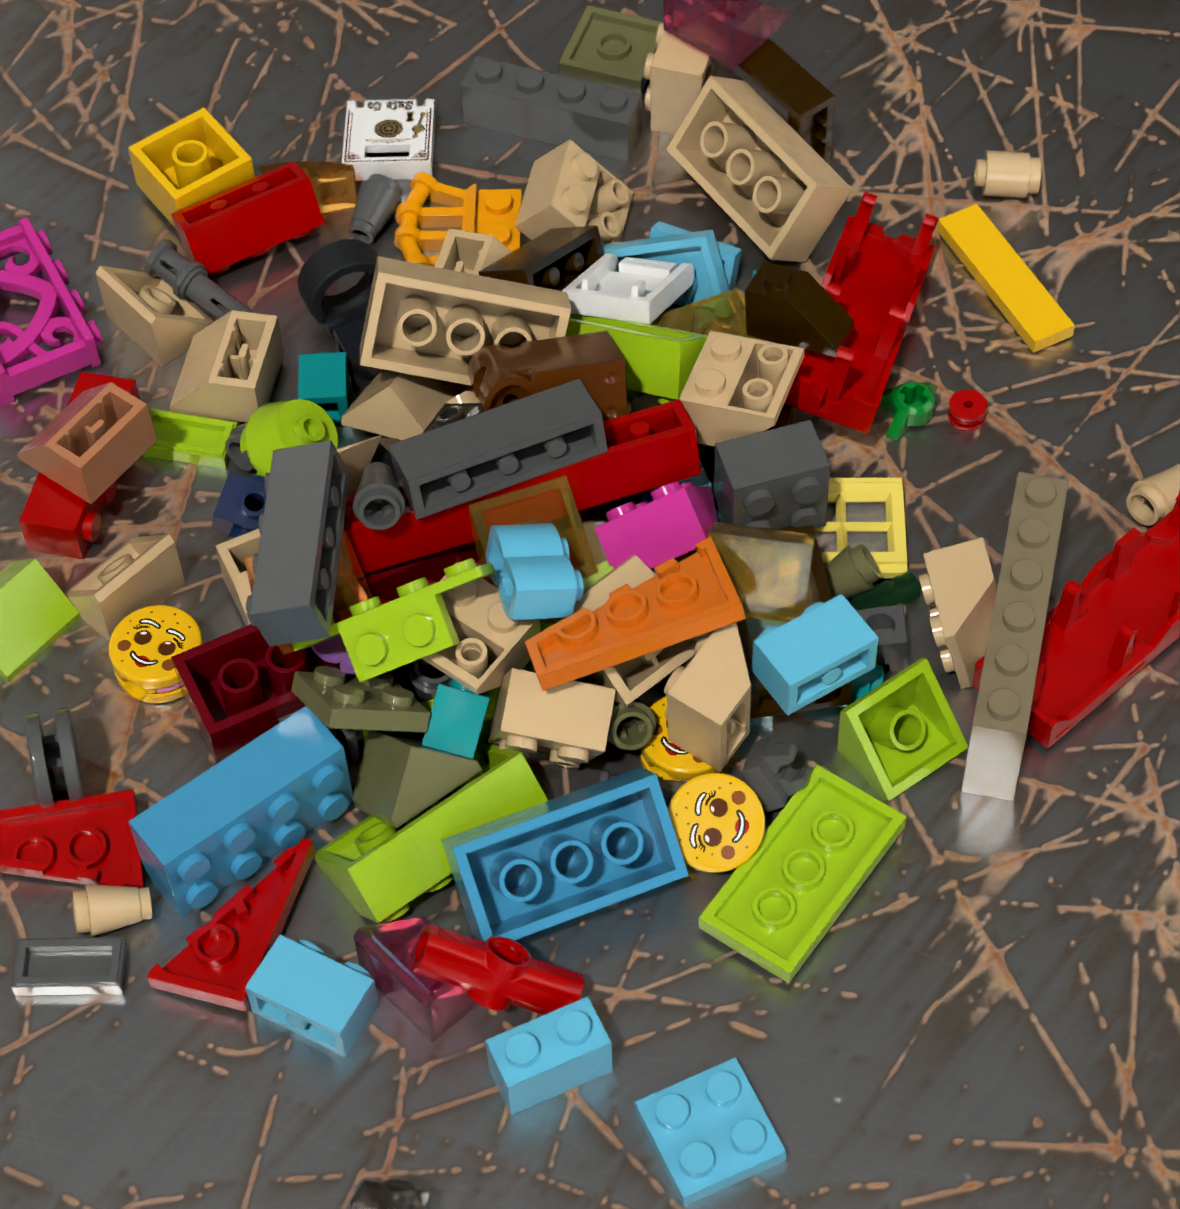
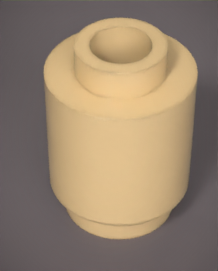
M986 150L984 159H976L974 186L982 187L983 196L1026 198L1027 194H1038L1041 158L1030 157V153Z

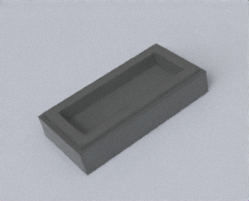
M125 937L17 939L11 989L15 996L123 994L128 950Z

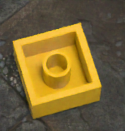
M205 108L128 147L137 186L174 227L175 225L171 217L172 213L255 178L252 158Z

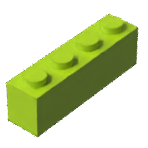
M570 313L565 335L571 336L608 331L625 359L626 396L643 397L647 394L658 396L657 402L661 404L680 398L708 335L645 323Z

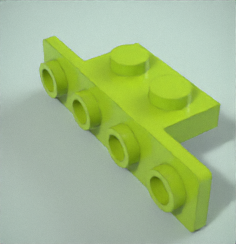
M470 558L443 569L447 577L445 580L429 586L426 577L396 588L400 598L385 604L381 603L379 596L349 607L353 617L335 623L332 616L330 637L292 643L293 649L298 651L341 635L360 683L457 645L460 641L441 594L496 573L493 564L488 563L476 566L474 558Z

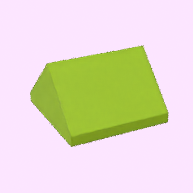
M36 558L13 561L0 571V676L8 683L81 619L79 611Z
M920 658L840 711L837 750L885 801L892 800L969 748L927 658Z

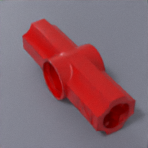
M429 924L427 928L423 929L412 960V972L463 988L467 995L477 1004L495 1011H503L508 1009L510 1005H514L545 1015L580 1000L584 987L582 974L534 959L525 947L509 938L492 936L486 942L433 924Z

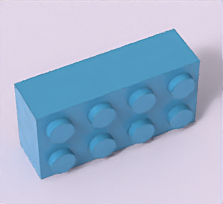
M305 706L128 821L146 875L180 918L193 909L204 908L216 898L220 891L238 879L243 880L252 876L258 871L263 862L281 850L296 846L308 832L325 821L337 819L346 811L348 806L352 804L353 792L344 747L321 720Z
M643 768L635 769L441 840L473 937L483 942H486L492 936H501L515 941L689 876L657 775Z

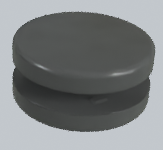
M66 707L54 709L57 734L44 736L39 712L27 714L24 718L33 779L41 807L54 805L55 796L64 797L69 795L70 802L81 800L85 797L70 711Z

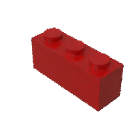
M295 161L171 214L187 259L192 263L198 261L204 265L208 275L223 273L230 268L231 264L249 256H261L270 251L272 246L288 239L302 238L308 235L313 228L325 224L310 178Z

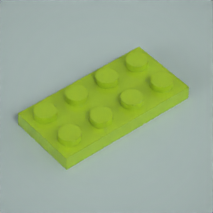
M817 764L811 772L806 786L792 796L765 831L761 844L754 855L743 865L737 867L699 916V928L782 980L790 983L906 826L907 816Z

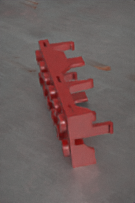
M864 191L856 216L849 215L821 284L832 298L854 320V328L843 347L839 346L836 357L804 350L805 356L784 404L868 434L935 246L929 243L939 218L926 213L916 239L904 234H900L896 238L888 237L883 231L884 227L869 222L878 196Z
M1180 490L1175 499L1174 508L1170 513L1147 532H1140L1136 528H1132L1115 542L1114 549L1093 566L1081 585L1075 580L1072 582L1068 581L1063 588L1059 604L1047 613L1027 732L1045 748L1049 749L1180 637ZM982 657L975 663L972 686L978 691L985 657Z

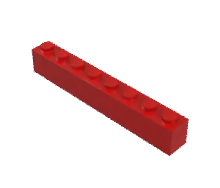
M680 399L603 421L608 449L606 453L418 520L403 495L405 510L402 517L395 525L385 530L370 529L359 521L353 511V501L356 494L349 495L346 501L336 583L474 541L489 538L491 525L537 524L545 520L582 511L589 507L701 475L695 427Z

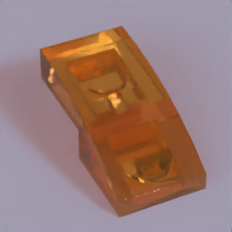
M326 161L296 162L310 178L321 213L355 207L357 188L353 165ZM290 162L259 166L260 174L262 175Z

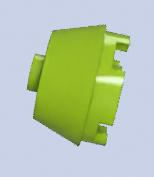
M293 399L272 402L260 406L252 413L241 434L240 450L241 454L247 451L249 460L257 471L255 475L265 477L271 469L273 450L332 440L337 449L338 434L335 424L328 413L312 401Z

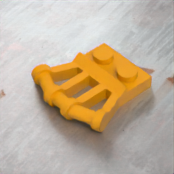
M419 172L414 175L410 182L411 191L407 198L396 208V222L400 226L395 230L394 244L402 251L406 262L434 267L438 255L428 257L422 254L421 251H440L448 232L420 231L418 228H462L463 231L494 236L512 252L521 247L522 232L515 227V223L523 200L522 189H477V184H473L464 190L439 183L430 174ZM426 200H429L450 207L422 206Z

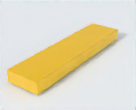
M977 203L938 219V233L1033 353L1073 336L1074 323Z

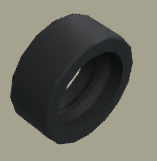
M345 239L330 243L312 254L302 266L297 279L299 293L309 312L319 324L324 325L323 319L369 302L377 256H379L369 243L358 239ZM353 272H365L359 282L347 291L336 295L324 296L325 291L330 285L342 276Z

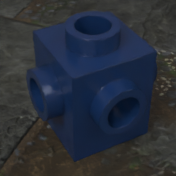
M229 472L213 513L212 530L228 535V540L259 528V515L265 510L267 496L264 476L252 475L251 478Z

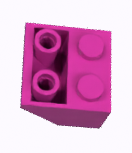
M677 481L651 492L653 501L650 503L645 501L635 505L634 502H629L608 511L606 516L609 521L594 528L610 566L616 568L632 555H637L654 572L656 566L672 557L679 561L697 552L695 544L709 536L712 539L720 538L714 497L710 487H693L691 481L679 484Z

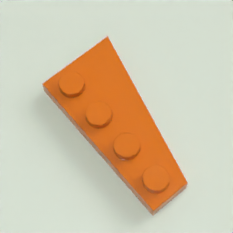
M709 536L695 544L697 552L686 559L677 562L672 557L654 568L656 576L633 589L626 583L610 592V598L606 604L596 610L590 611L582 608L527 639L525 644L542 691L746 619L740 598L712 537Z

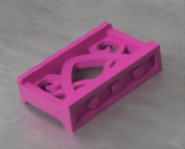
M28 217L19 219V225L0 232V261L9 258L5 264V270H0V290L18 292L40 300L32 321L24 331L17 325L0 321V335L5 334L16 339L12 342L7 336L6 341L0 344V407L15 402L14 395L85 366L91 365L94 368L101 365L97 348L104 345L94 320L85 322L83 315H86V310L76 289L68 291L66 285L69 284V279L60 259L52 261L49 255L53 254L44 230L35 231ZM23 252L30 256L28 263L25 265H15V255ZM40 272L43 279H40L35 276ZM58 307L60 308L64 317H56ZM60 332H68L74 339L73 342L62 346L61 340L54 337ZM43 341L48 346L61 347L47 351L39 347V345ZM30 354L34 357L24 361Z

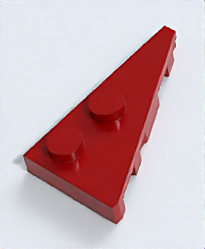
M302 838L296 846L286 849L273 861L275 869L255 887L251 888L247 884L214 913V917L209 923L198 927L186 938L188 946L163 968L157 963L147 975L150 986L248 1012L250 1003L245 986L283 930L316 852L313 841Z

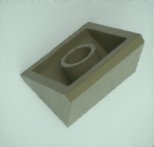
M369 730L351 801L355 808L394 828H398L482 771V768L476 760L423 746V740L386 731Z

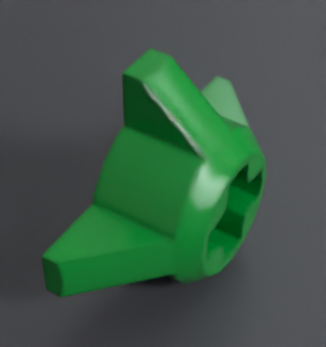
M928 381L920 383L907 382L885 390L880 403L891 408V417L893 418L886 437L897 442L909 426L926 424L934 413V393L937 391L938 386Z

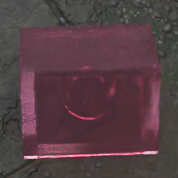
M424 917L358 928L353 938L359 966L371 974L376 988L432 1044L478 1005L467 995L465 989L412 972V960L415 955L417 942L423 929L431 924Z

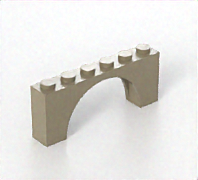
M1018 472L961 792L1010 801L1014 800L1027 735L1069 480Z

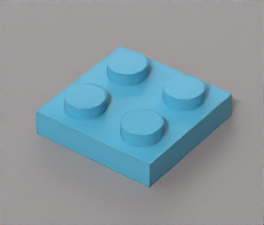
M736 1057L635 1101V1112L683 1207L786 1161L787 1152Z

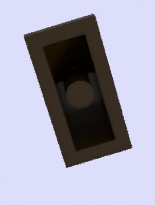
M763 262L745 289L746 333L748 336L836 357L839 346L843 347L854 328V320L809 272Z

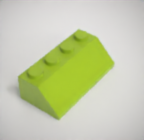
M485 742L478 743L473 760L478 761L482 771L398 828H394L370 815L316 851L314 859L361 916L376 923L381 921L390 922L399 918L410 908V901L423 892L429 893L441 889L453 879L442 839L548 801L522 752L508 748L498 749L499 746Z

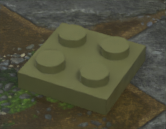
M587 5L559 61V75L641 94L647 82V79H644L645 62L649 53L656 52V35L661 22Z
M328 666L315 667L314 672L295 671L291 691L328 728L427 732L431 712L414 698V694L411 691L404 689L396 682L394 675L389 672L360 683L356 674L341 673L340 669Z

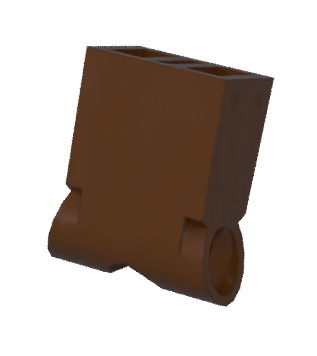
M608 331L521 342L519 347L513 348L502 345L486 346L476 352L469 362V380L480 402L482 412L580 379L601 411L603 421L627 414L625 359Z

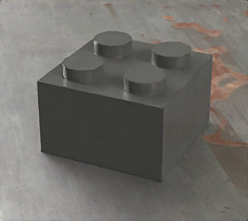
M811 420L715 443L714 503L720 513L722 525L727 536L737 533L753 534L774 531L786 526L796 528L813 525L815 529L826 525L830 464Z

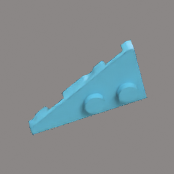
M713 229L602 245L603 253L616 254L618 263L625 257L677 263V267L681 263L693 264L694 281L692 285L673 303L685 308L691 303L716 312L715 318L720 320H729L734 315L735 309Z

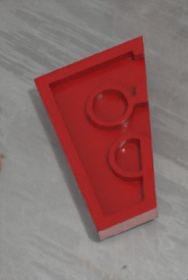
M134 789L86 796L81 800L71 802L70 799L55 801L54 805L47 807L35 804L0 810V873L82 885L146 887L144 867L128 822L138 815L137 797Z

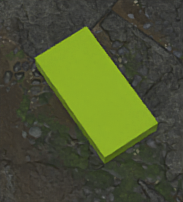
M149 408L157 441L142 456L227 469L230 457L227 454L225 442L230 438L231 430L238 427V422Z

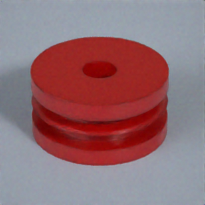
M964 389L957 391L951 396L948 407V420L952 426L962 431H973L984 424L987 400L981 393L975 390Z

